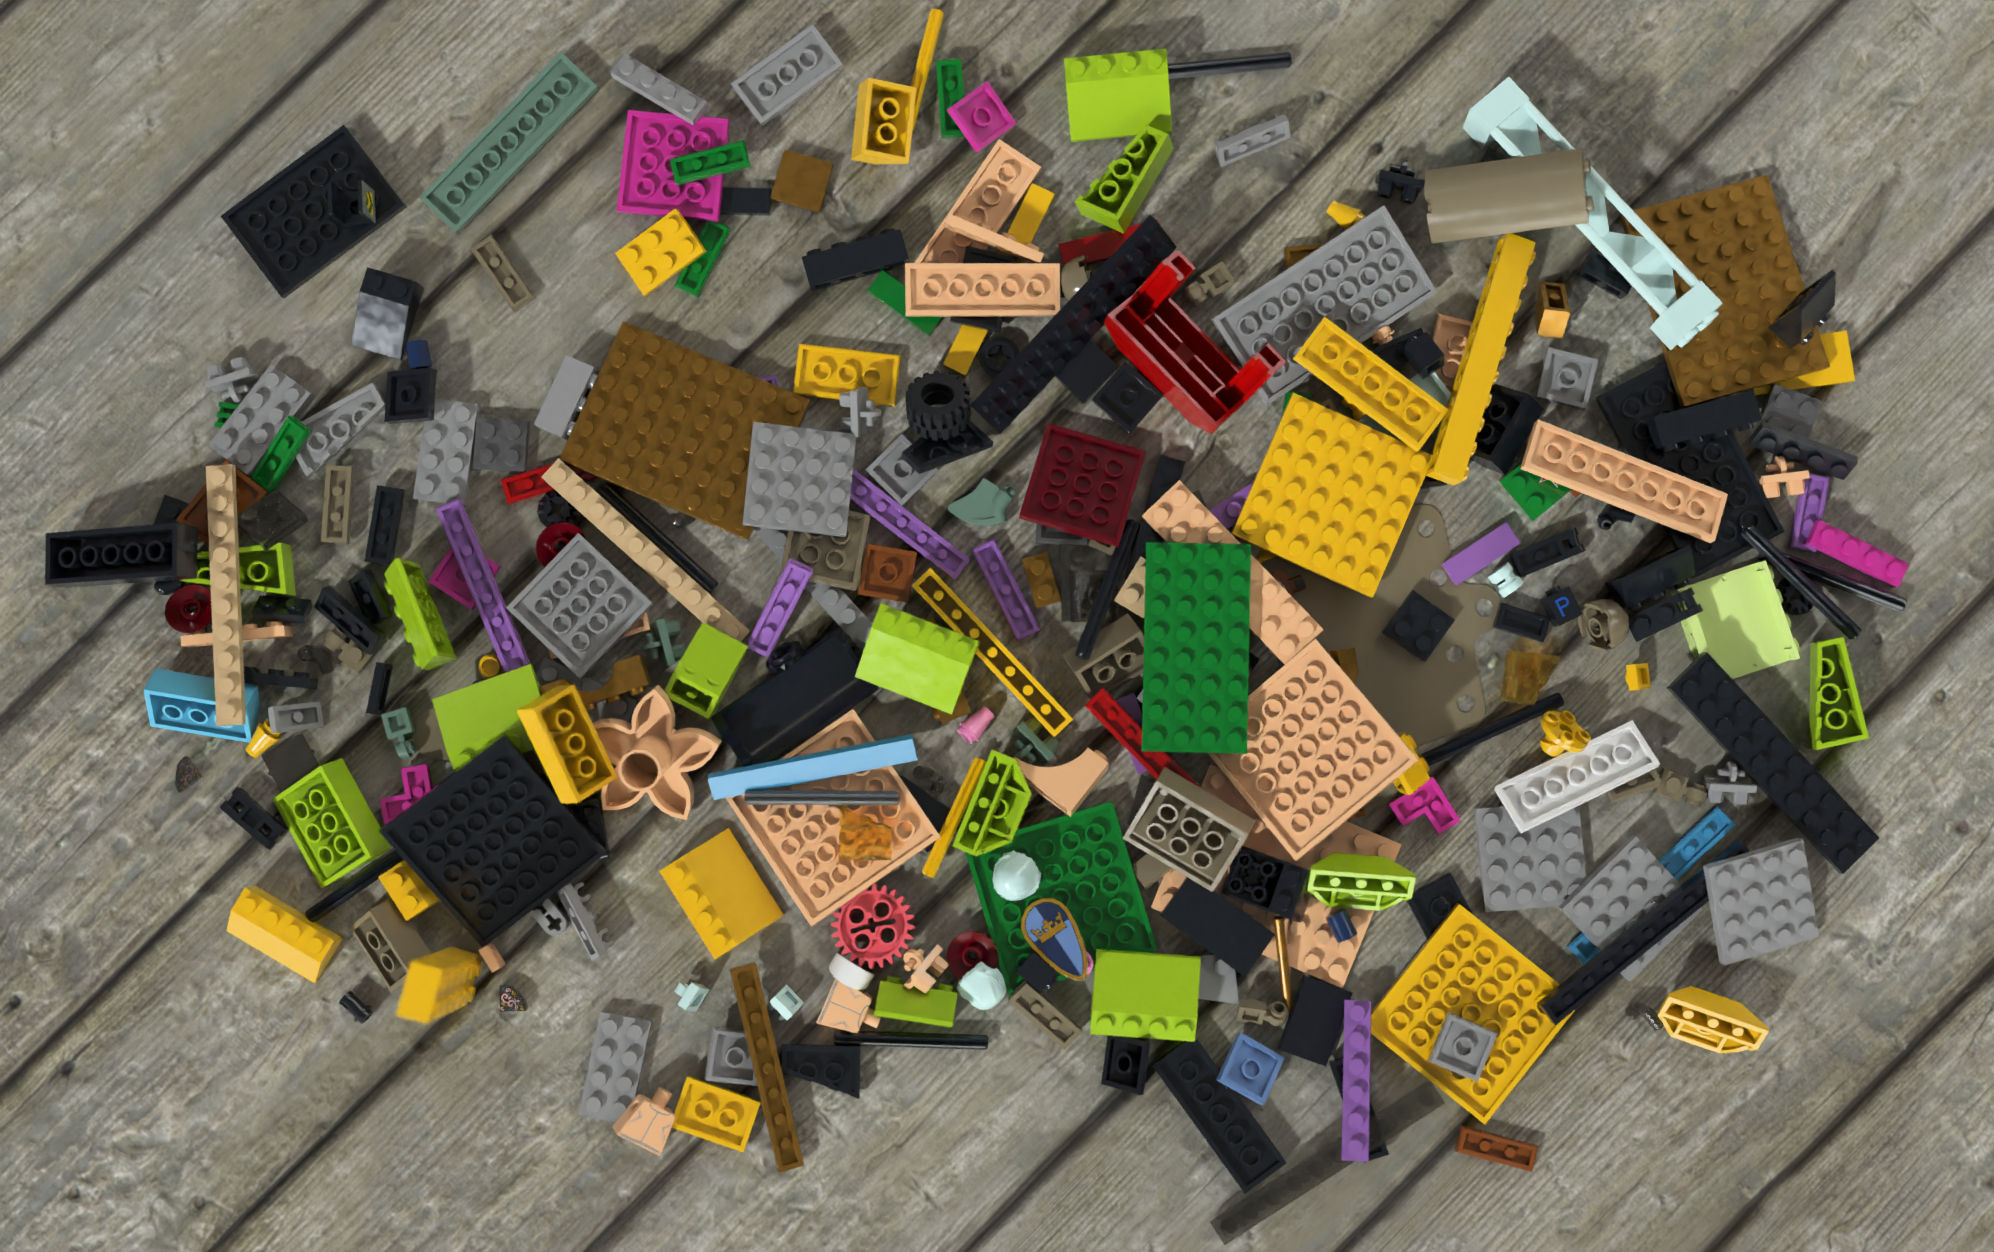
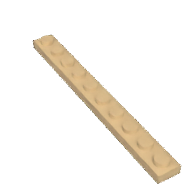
M558 458L542 475V479L702 623L704 622L741 642L751 632L563 461Z
M232 464L206 466L216 726L246 725L235 465Z

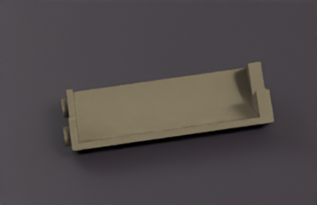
M1583 148L1426 170L1425 200L1428 202L1429 212L1427 213V221L1432 243L1589 223V212L1594 211L1593 197L1588 196L1586 190V174L1591 173L1589 158H1584Z

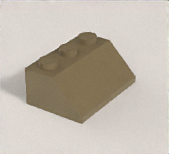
M1127 613L1100 630L1089 660H1082L1075 656L1078 645L1062 654L1088 698L1091 699L1102 688L1110 694L1143 673L1144 636Z
M392 898L370 909L349 927L390 992L405 984L411 961L433 953L420 937L417 927L410 920H405Z

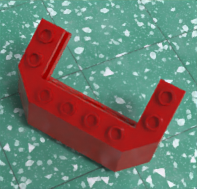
M1176 250L1158 265L1136 293L1107 315L1104 324L1117 348L1164 395L1180 414L1191 424L1213 434L1258 392L1287 361L1268 343L1240 370L1170 298L1196 268L1179 250Z

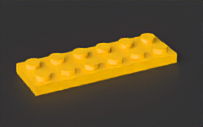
M1326 317L1322 319L1293 358L1416 452L1421 449L1449 410Z

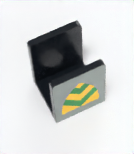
M358 180V191H342L333 182H327L329 216L341 225L376 224L374 190L363 180ZM354 201H358L359 215L351 212L350 207Z

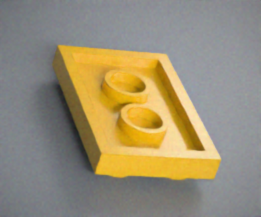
M675 208L615 254L642 294L647 296L707 251L680 211Z
M688 1075L674 1112L675 1119L672 1128L744 1152L761 1101Z

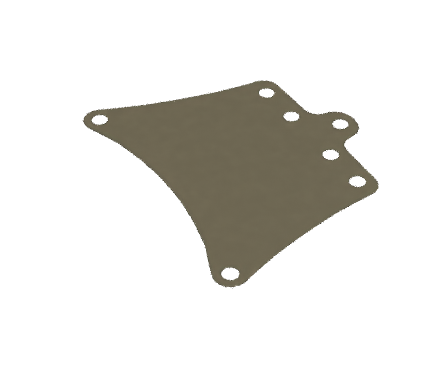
M1430 505L1412 506L1372 598L1279 556L1261 564L1269 573L1284 570L1287 579L1302 575L1306 589L1294 593V597L1305 611L1324 629L1315 639L1318 640L1326 651L1347 648L1356 649L1359 674L1355 685L1396 733L1402 732L1406 736L1411 735L1417 747L1452 733L1474 727L1483 720L1485 703L1474 654V644L1480 635L1494 629L1492 627L1499 603H1502L1496 591L1488 585L1467 584L1463 581L1456 586L1441 565L1452 557L1443 519L1440 512ZM1423 520H1429L1434 524L1435 531L1430 537H1422L1417 531L1418 524ZM1231 526L1227 530L1231 533L1234 526ZM1440 569L1445 572L1447 580L1443 586L1436 587L1430 583L1429 575L1433 570ZM1412 590L1455 619L1426 662L1421 661L1382 633ZM1481 599H1487L1493 605L1492 613L1488 616H1480L1475 610L1476 603ZM1452 645H1458L1464 651L1463 659L1459 662H1451L1446 656L1447 649ZM1278 659L1280 669L1284 666V664ZM1469 695L1473 698L1474 708L1470 712H1462L1458 709L1457 700L1460 696Z

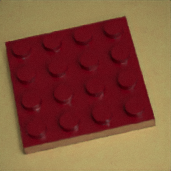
M1047 423L1019 519L1118 547L1146 451Z

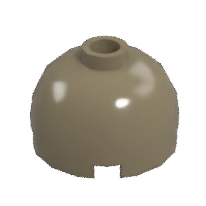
M1086 255L1068 261L1060 272V297H1066L1067 301L1095 273L1093 265L1087 266L1084 260L1089 259Z
M1598 599L1583 605L1584 608L1581 609L1583 615L1578 617V625L1582 636L1588 635L1591 641L1588 645L1598 652H1606L1625 640L1629 632V618L1626 611L1617 602L1609 599Z

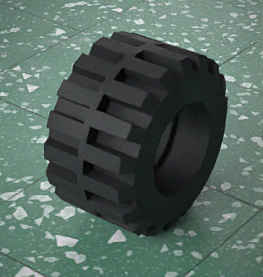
M934 371L933 374L927 372L923 374V377H916L914 383L909 384L908 391L905 394L907 420L910 428H913L916 434L921 433L922 437L926 439L932 437V440H938V438L947 440L949 436L955 437L959 435V431L963 432L966 429V424H969L971 416L970 390L966 386V382L960 380L958 375L954 374L951 376L950 372L944 371V373ZM944 404L945 406L933 407L932 405Z

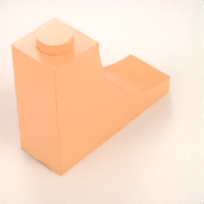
M1089 748L1073 761L1055 767L1034 766L1016 757L1014 758L1017 760L1028 786L1070 817H1072L1109 768L1107 757L1100 751H1092Z

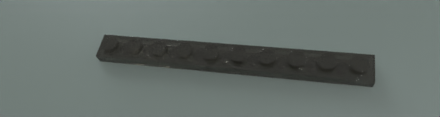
M1430 1079L1369 1118V1152L1445 1104ZM1342 1136L1212 1219L1210 1223L1224 1245L1355 1162L1342 1160Z

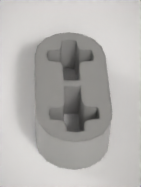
M548 897L542 904L547 910L546 913L541 908H534L529 912L549 935H560L568 928L569 921L567 916L551 897ZM549 914L553 919H561L559 924L560 930L559 928L552 929L550 927L553 922L548 917Z

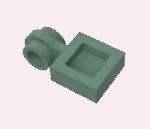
M403 707L381 714L387 738L389 740L399 739V742L395 744L398 756L405 759L411 758L416 753V747L412 739L406 738V735L415 733L409 708Z

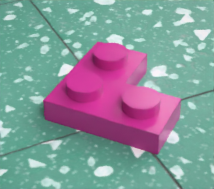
M429 764L401 768L405 794L380 798L384 824L390 822L433 788Z
M1430 777L1426 783L1411 795L1402 794L1388 803L1401 826L1406 825L1424 813L1436 834H1441L1461 821L1434 777Z

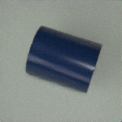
M414 340L405 344L410 370L432 368L427 340Z
M1345 908L1325 917L1337 943L1346 941L1357 934Z

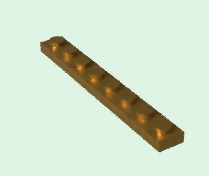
M755 962L731 968L729 970L777 1171L781 1173L804 1166L757 965Z

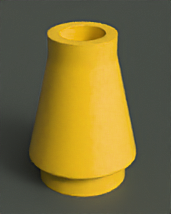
M1336 200L1330 204L1326 212L1345 230L1365 217L1361 210L1344 205Z
M269 719L260 722L248 746L245 748L246 752L252 757L258 758L264 751L281 739L280 735L282 732L271 734Z

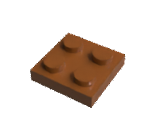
M866 543L858 595L909 603L917 552Z

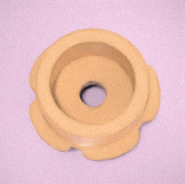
M1386 325L1374 332L1375 334L1371 336L1373 339L1371 343H1378L1379 346L1393 339L1391 334L1395 331L1391 330L1389 325Z

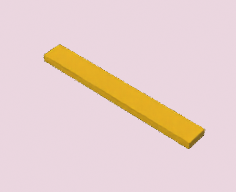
M1032 183L1007 233L1016 237L1015 241L1023 245L1026 242L1032 243L1055 194ZM998 251V253H1000V254L1009 255V254H1006V253H1004V252H1002V251ZM1016 258L1015 263H1022L1023 260ZM962 325L943 366L966 377L988 331Z

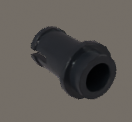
M352 991L346 993L339 1002L340 1005L355 1017V1022L359 1021L363 1024L373 1014L370 1010L371 1006H366Z

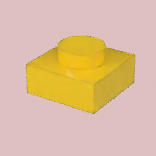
M1648 663L1626 665L1625 679L1629 691L1651 688Z

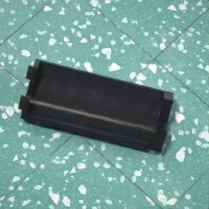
M837 629L801 655V659L794 663V666H790L786 671L783 670L780 673L772 674L711 717L719 734L730 745L743 767L780 759L880 689L875 684L855 677L860 659L854 652L857 646L849 635L844 637L839 629Z

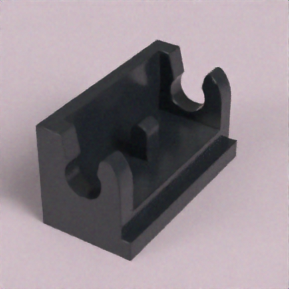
M1596 249L1589 251L1577 272L1578 276L1619 299L1628 295L1632 287L1607 258L1598 254Z

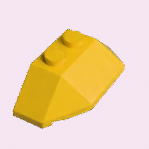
M1693 986L1668 993L1657 1012L1658 1017L1671 1037L1717 1053L1740 1052L1747 1049L1750 1051L1758 1050L1769 1032V1028L1740 1002Z

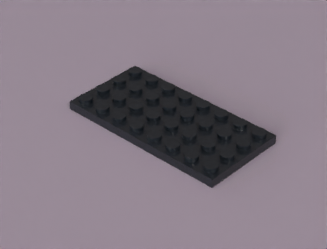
M1666 362L1595 398L1625 454L1728 494L1716 539L1712 543L1663 525L1675 549L1690 545L1695 575L1690 577L1691 579L1754 548L1741 535L1746 527L1754 525L1768 540L1785 532L1731 430H1729L1730 435L1714 439L1713 435L1705 436V441L1689 446L1688 441L1679 443L1680 448L1664 452L1663 448L1654 450L1646 420L1654 416L1684 409L1680 407Z

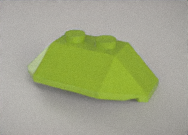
M993 749L991 750L952 845L953 847L974 856H979L1013 842L1032 796L1016 759Z
M1332 853L1310 866L1307 891L1311 894L1313 893L1317 899L1328 907L1380 911L1394 906L1402 900L1412 899L1416 875L1386 856Z

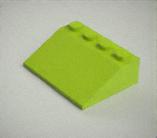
M1166 48L1064 58L1071 142L1137 136L1146 125L1165 133H1172Z
M402 558L394 559L384 573L386 577L384 585L388 594L394 597L396 602L393 606L397 617L403 620L405 625L403 633L407 642L412 643L415 651L412 653L416 665L418 667L421 666L422 670H431L457 659L420 564Z
M881 603L872 624L855 677L952 715L980 641Z
M531 663L432 699L446 752L454 772L504 733L521 753L535 749L517 713L518 709L541 696L540 684Z
M343 758L319 766L273 798L276 807L321 889L392 849L387 840L379 833L381 828Z
M1096 949L1090 1011V1034L1195 1042L1201 957Z

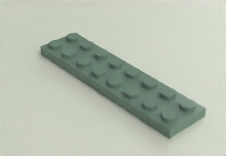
M560 52L419 198L454 232L459 234L599 90L598 86Z

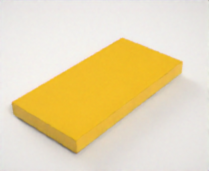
M1847 330L1820 334L1830 364L1829 368L1773 384L1794 391L1855 381ZM1771 384L1751 390H1754L1755 396L1766 395Z
M799 344L793 393L805 397L840 400V394L860 387H868V400H874L875 405L895 407L901 355Z

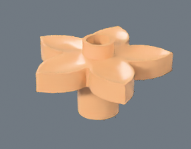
M659 685L646 693L635 707L632 723L615 718L600 719L592 722L610 762L615 764L614 770L618 777L602 787L601 799L603 810H620L630 807L647 792L653 803L661 811L672 817L687 820L694 803V787L687 772L696 770L708 762L722 740L700 728L688 727L675 730L676 715L674 706L669 696Z

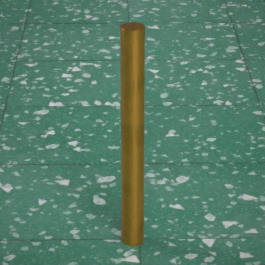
M1275 916L1273 921L1282 1002L1288 1008L1289 1016L1293 1005L1285 924L1284 917Z

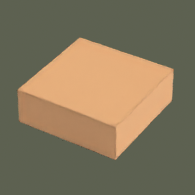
M491 943L478 950L492 973L505 966L506 963L494 944Z

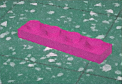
M1821 520L1814 522L1805 542L1806 545L1892 587L1900 586L1909 565Z

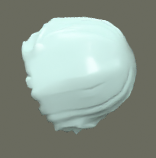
M1014 850L1003 853L1002 857L995 863L993 872V886L997 894L1006 900L1018 901L1035 893L1039 888L1041 873L1033 859L1027 857L1024 853L1021 854Z
M979 962L973 969L963 975L956 986L961 997L967 999L972 1006L980 1010H988L999 1004L1007 990L1003 974L996 968L986 966L983 962Z

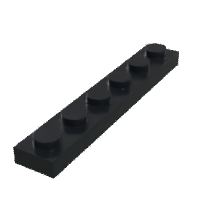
M1160 455L1144 513L1181 479L1185 461ZM1143 517L1124 583L1139 558L1143 557L1146 559V542H1163V538Z

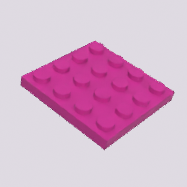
M628 110L617 211L619 213L664 217L676 208L685 219L719 222L724 174L677 186L670 159L728 144L729 119L701 117L693 126L674 114Z

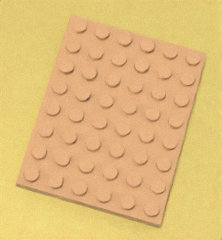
M1209 764L1200 785L1203 790L1256 820L1248 835L1249 837L1242 846L1310 870V866L1332 853L1386 856L1395 862L1402 845L1345 821L1302 858L1295 861L1220 768ZM1231 862L1214 891L1275 934L1273 917L1279 915L1222 894L1232 865ZM1174 869L1166 873L1161 879L1150 907L1162 912L1186 876ZM1312 893L1301 923L1284 918L1289 966L1343 988L1375 910L1345 908L1357 934L1346 941L1337 943L1325 917L1343 908L1328 907ZM1274 936L1262 952V955L1278 961L1276 939Z

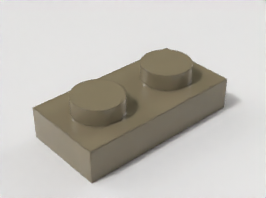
M1653 769L1608 791L1607 794L1613 804L1660 787L1662 781L1656 769Z

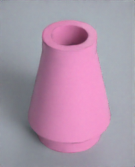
M983 706L978 712L959 723L960 727L957 729V732L969 744H972L974 741L978 742L995 716L987 707Z

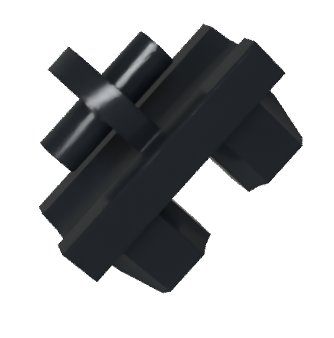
M1403 159L1400 166L1391 164L1389 171L1380 169L1375 179V183L1378 184L1377 197L1390 199L1393 188L1402 190L1400 202L1413 205L1418 194L1424 188L1425 180L1414 178L1416 170L1407 168L1408 160Z

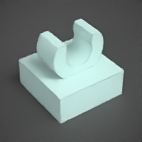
M679 982L674 990L675 993L682 997L678 1005L684 1010L697 1012L710 991L704 985L693 982L690 985H684Z
M786 984L769 1001L770 1006L768 1009L771 1011L775 1008L781 1014L778 1018L780 1021L788 1020L804 1002Z

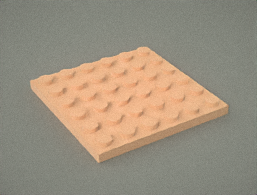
M1317 639L1313 640L1248 696L1247 754L1208 753L1295 861L1302 858L1419 761Z
M852 709L781 759L873 742L875 739L856 711ZM892 765L768 790L897 791L900 796L899 805L745 804V794L726 798L811 926L820 922L940 838L939 833Z

